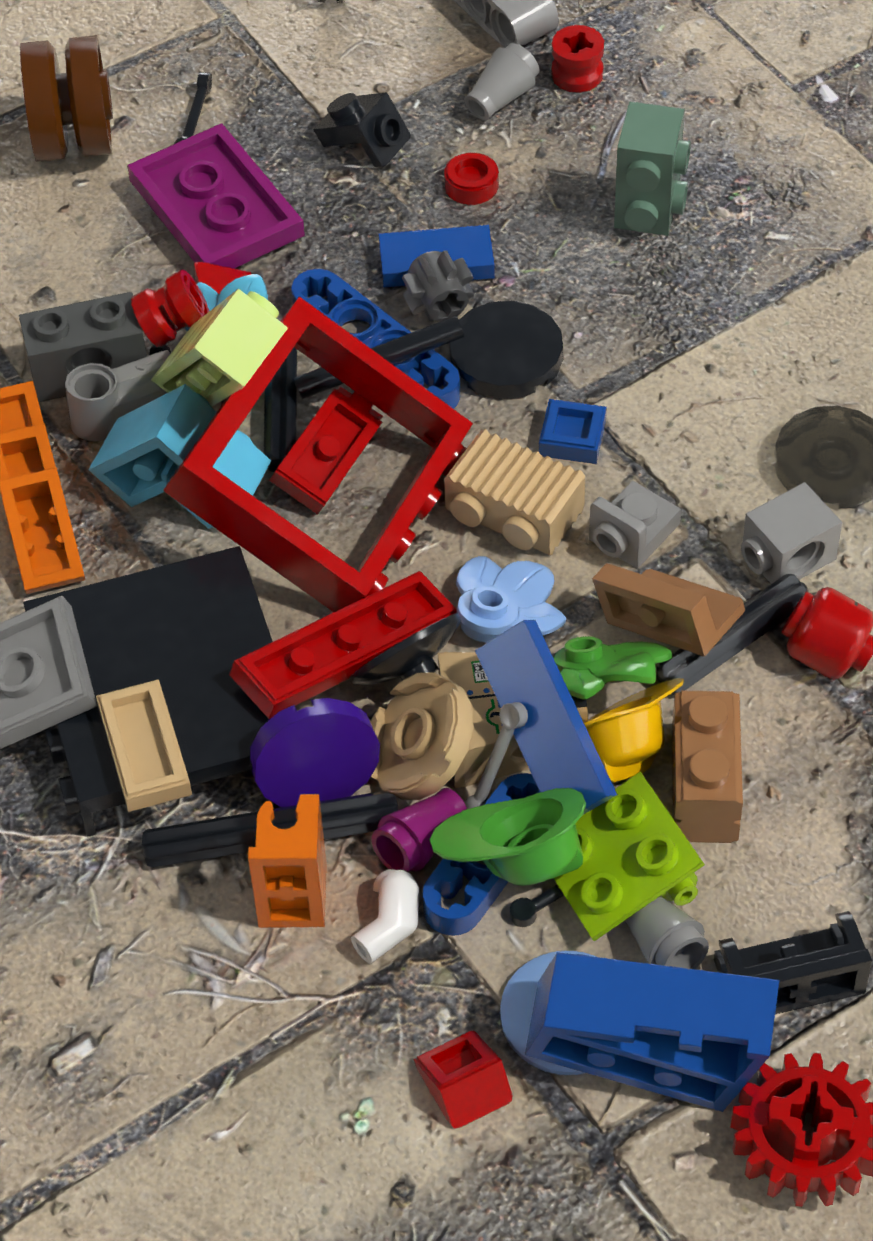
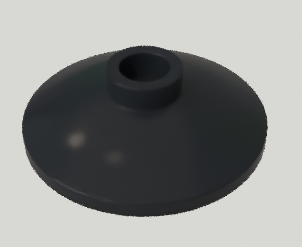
M458 613L450 615L404 639L356 670L349 677L353 685H369L401 678L403 681L416 673H434L438 671L439 668L433 657L455 634L462 621Z

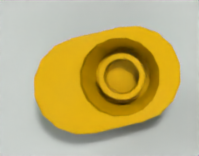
M683 678L665 681L635 693L601 711L584 723L612 783L631 778L640 771L644 773L650 768L656 753L664 747L665 742L661 700L681 687L684 683Z

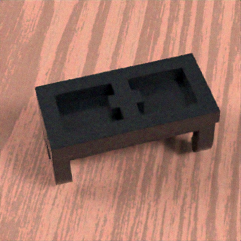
M850 911L835 914L837 923L830 924L829 929L738 949L733 938L719 940L720 950L714 951L713 960L717 972L779 980L775 1014H780L865 994L872 958L868 949L865 948Z

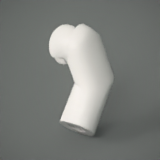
M387 869L376 877L373 891L379 892L378 918L351 937L355 950L369 964L376 961L411 935L418 926L420 889L416 880L405 870Z

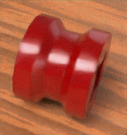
M585 25L567 26L557 31L552 38L551 52L554 57L551 67V77L554 84L560 89L576 93L590 91L597 87L603 80L604 65L601 58L604 54V39L596 29Z

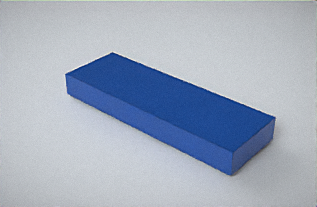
M523 620L476 649L477 657L500 707L502 708L503 705L508 703L520 702L527 710L528 719L525 726L515 729L513 735L539 791L544 792L555 788H572L582 792L586 802L583 815L617 796L615 788L536 620Z

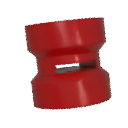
M180 270L167 277L163 287L157 290L147 288L131 298L132 308L139 325L156 347H162L175 340L179 330L185 327L190 328L209 312L207 302L191 275L185 270Z

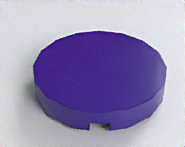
M322 698L311 700L312 707H305L297 711L295 705L273 716L260 728L250 746L252 773L263 796L280 807L297 805L300 794H319L320 801L352 796L369 781L379 763L380 742L364 711L351 702Z

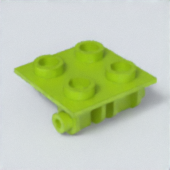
M641 771L615 789L617 796L585 813L575 823L583 851V865L577 870L554 878L593 941L605 935L659 896H662L667 901H674L678 906H683L693 901L698 894L696 887L698 878L694 872L705 864Z

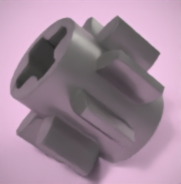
M443 250V252H426L418 256L411 263L408 274L403 275L402 279L407 287L403 296L413 314L424 310L429 321H443L453 316H458L464 311L468 304V298L474 296L469 282L474 277L463 258L452 261L446 250Z

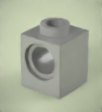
M804 482L746 513L743 542L741 544L743 558L754 573L763 574L771 584L786 574H795L800 580L837 559L842 521Z

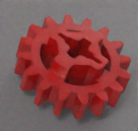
M792 1053L784 1054L781 1072L777 1073L772 1067L763 1063L758 1069L757 1085L748 1082L740 1091L738 1102L741 1105L733 1106L730 1128L738 1131L734 1134L732 1150L734 1155H750L745 1168V1175L749 1180L763 1174L770 1178L767 1190L768 1196L774 1198L784 1187L793 1190L795 1206L803 1207L808 1192H818L823 1204L830 1206L833 1205L837 1186L840 1185L844 1191L854 1196L859 1193L862 1181L861 1174L873 1177V1102L865 1103L869 1097L871 1083L868 1079H863L850 1084L846 1080L848 1063L842 1061L831 1072L823 1069V1060L820 1053H813L809 1067H799ZM806 1113L812 1115L811 1127H814L809 1146L805 1144L806 1131L802 1130ZM830 1160H836L835 1162L825 1165Z

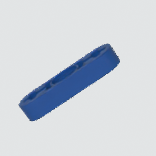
M515 774L504 779L485 804L526 798L540 793L532 774ZM442 859L425 882L423 888L424 917L430 927L441 934L455 936L467 933L480 922L508 884V881L494 875L487 865L480 864L477 861L458 862ZM464 875L469 880L464 890V906L454 903L449 909L442 908L441 896L450 900L454 898L463 886Z

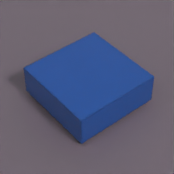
M549 399L539 440V453L542 457L549 456L550 458L597 464L606 423L607 407Z

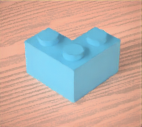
M184 384L117 418L88 470L129 506L133 507L164 492L163 489L217 411L210 406L207 399ZM237 430L212 467L253 496L271 460L253 444L246 434ZM183 506L188 512H190L208 529L213 527L212 525L204 521L202 518L197 516L195 513L190 511L188 508Z

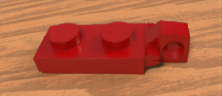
M341 386L338 389L334 388L269 481L318 515L383 423L380 421L383 416L371 408L373 406L372 403L355 391L351 394Z

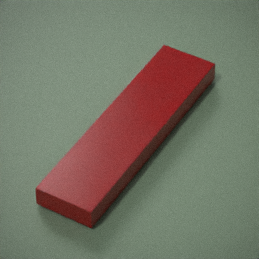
M418 571L234 660L229 675L267 718L270 719L279 711L293 705L296 706L348 680L356 670L384 651L429 625L456 614L457 609L421 571Z

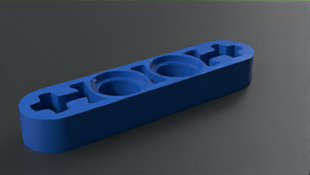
M307 270L299 274L292 283L293 304L300 296L339 326L351 320H363L369 323L370 327L361 333H350L369 348L412 333L343 279L328 270ZM327 296L328 302L323 297ZM434 349L406 359L401 363L393 364L424 387V383L429 386L427 388L428 391L453 409L458 405L460 400L459 372L450 361Z

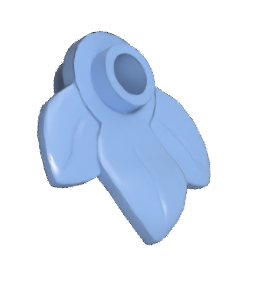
M478 556L467 561L459 570L456 586L461 597L458 600L457 613L462 620L460 625L463 632L476 641L487 643L523 620H536L542 635L550 634L566 623V617L562 612L546 603L554 586V575L548 567L531 561H517L508 564L502 569L488 557Z

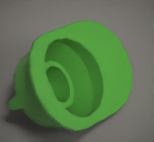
M555 788L526 798L466 809L447 818L435 828L430 838L433 852L443 859L458 862L483 861L494 875L514 885L528 886L541 883L577 870L583 865V851L575 823L583 815L586 802L582 792L572 788Z

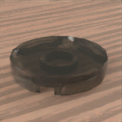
M838 405L813 407L794 415L781 428L775 445V469L778 479L787 491L806 482L823 502L829 504L839 503L838 509L855 508L873 500V418L855 409Z

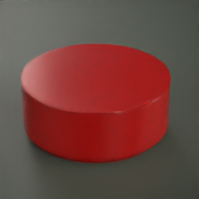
M464 153L455 156L445 166V191L451 199L461 204L477 205L487 202L495 196L499 188L498 166L493 159L480 153Z

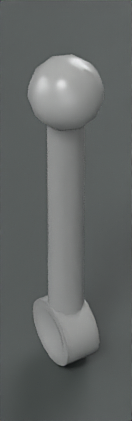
M508 703L500 709L499 716L503 726L475 794L468 797L464 802L467 809L486 803L487 796L515 729L525 726L528 713L522 703Z

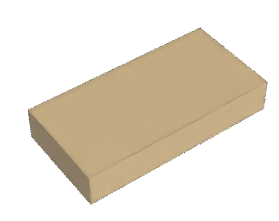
M159 679L97 695L98 708L128 812L191 796L190 781Z

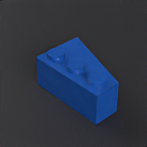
M557 952L538 981L525 1056L723 1112L770 1056L779 980Z

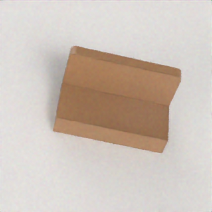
M606 563L592 578L607 624L704 657L745 612V606L740 597L653 569H647L642 574Z

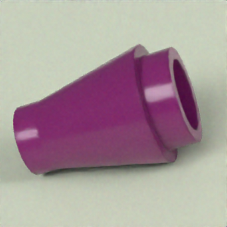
M443 788L431 797L383 816L379 821L378 829L373 832L371 837L376 855L388 869L405 870L407 872L421 871L435 854L430 842L435 828L447 818L466 810L467 807L464 801L452 789Z

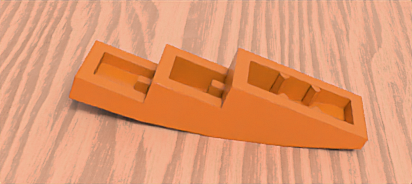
M29 381L0 388V494L25 593L31 594L84 581V571L34 383Z

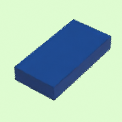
M489 225L379 234L383 287L406 286L402 277L408 274L411 263L418 256L430 251L443 252V250H446L452 261L463 258L474 277L472 280L495 278V264Z

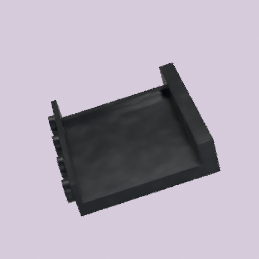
M240 546L23 602L25 612L59 596H63L72 606L95 699L97 695L159 679L191 786L252 769L250 746L260 728L270 719L267 718L229 674L234 660L273 641ZM98 703L97 707L45 729L53 763L58 764L66 761L69 770V776L58 778L67 814L70 816L81 813L87 837L97 835L92 813L126 804Z

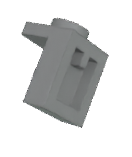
M632 481L612 502L598 497L590 505L589 540L594 542L606 555L614 558L618 557L638 569L680 525L681 509Z

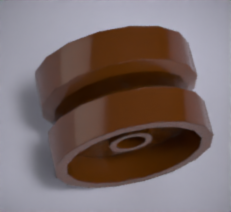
M98 36L69 38L65 46L66 73H60L56 49L48 40L20 43L23 93L35 161L43 162L65 159L69 147L67 125L71 124L74 127L77 147L85 157L112 154L110 120L113 119L112 99L107 69L103 70Z

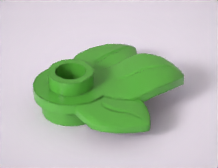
M583 636L567 641L565 647L557 651L553 658L570 695L580 699H589L597 694L604 687V684L611 681L655 683V664L672 659V652L667 647L653 642L637 641L606 645L602 644L599 638Z

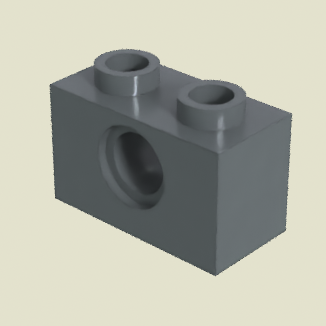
M132 292L19 314L38 402L67 397L65 388L66 377L73 369L80 365L96 363L113 369L147 357L143 331L131 304Z

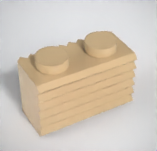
M486 429L480 430L444 478L445 509L449 510L459 522L470 527H476L481 524L503 534L504 538L518 549L530 550L534 548L548 555H553L555 547L559 546L567 530L571 529L572 523L576 522L579 514H582L585 504V475L581 470L574 471L570 465L563 466L559 460L553 462L549 456L542 457L538 451L532 453L528 447L522 448L517 442L511 443L507 438L501 439L496 433L491 435Z

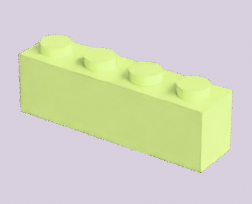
M237 289L189 328L151 381L167 393L186 384L194 392L207 399L212 407L245 387L288 327L276 319L279 311L266 298L252 291L246 295L240 289Z

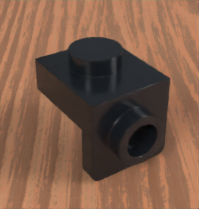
M387 92L356 96L354 93L344 94L329 104L327 107L328 114L313 129L323 147L361 143L374 167L386 166L411 136Z

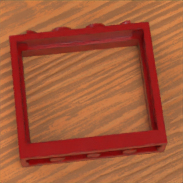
M299 296L280 320L281 323L288 327L286 332L245 387L226 398L163 491L329 610L336 612L386 586L389 578L381 573L388 560L394 563L398 562L413 542L416 533L411 531L409 526L416 516L423 520L440 498L443 491L436 487L435 484L442 474L447 476L467 449L461 442L473 423ZM293 348L299 350L432 447L431 452L357 570L212 467Z

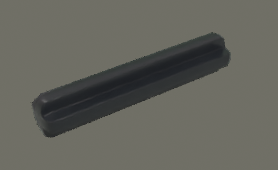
M296 348L291 350L265 389L263 453L271 460L267 468L271 472L276 471L296 443L297 386L294 380L297 377Z
M795 574L782 576L744 603L745 612L705 657L680 648L672 654V659L659 663L656 675L658 682L662 683L676 678H683V685L672 692L671 695L681 692V690H687L788 618L804 592H809L805 583L800 582Z

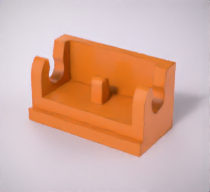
M300 794L295 810L297 822L288 829H279L272 824L275 816L271 801L263 803L258 811L256 846L249 847L248 862L259 928L325 927L327 862L319 794Z

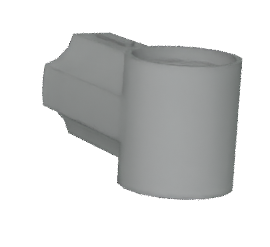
M168 350L161 351L113 369L96 363L80 365L73 369L67 375L65 381L72 432L77 437L86 441L105 440L117 418L167 394L166 391L151 381V379L168 358L170 352Z

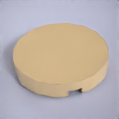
M435 672L416 673L399 682L389 692L395 697L390 701L387 708L384 709L379 706L371 719V724L380 742L379 763L371 777L378 780L380 784L378 787L402 800H421L438 792L456 774L468 752L473 732L472 704L462 687Z

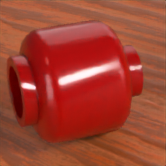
M830 587L818 590L815 595L805 591L781 634L789 638L787 642L788 654L797 661L833 680L844 676L850 667L862 672L873 655V636L870 634L873 628V612Z

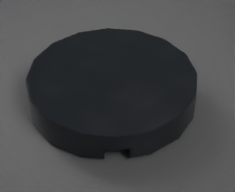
M512 300L489 302L471 309L459 319L465 337L449 343L450 361L457 368L461 378L467 381V387L474 392L498 399L522 398L535 393L536 386L543 384L546 380L548 385L557 377L563 362L561 329L549 314L536 306Z

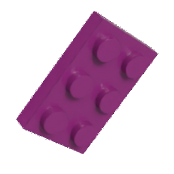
M222 123L127 165L129 181L194 263L206 262L236 268L305 236L303 219Z

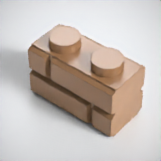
M681 690V692L674 694L672 719L673 819L689 842L732 843L739 840L743 808L740 696L737 693H733V691Z

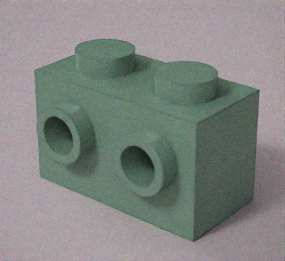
M629 101L617 147L614 228L668 236L673 214L683 215L687 199L688 182L680 181V174L686 175L691 149V141L683 140L685 109Z

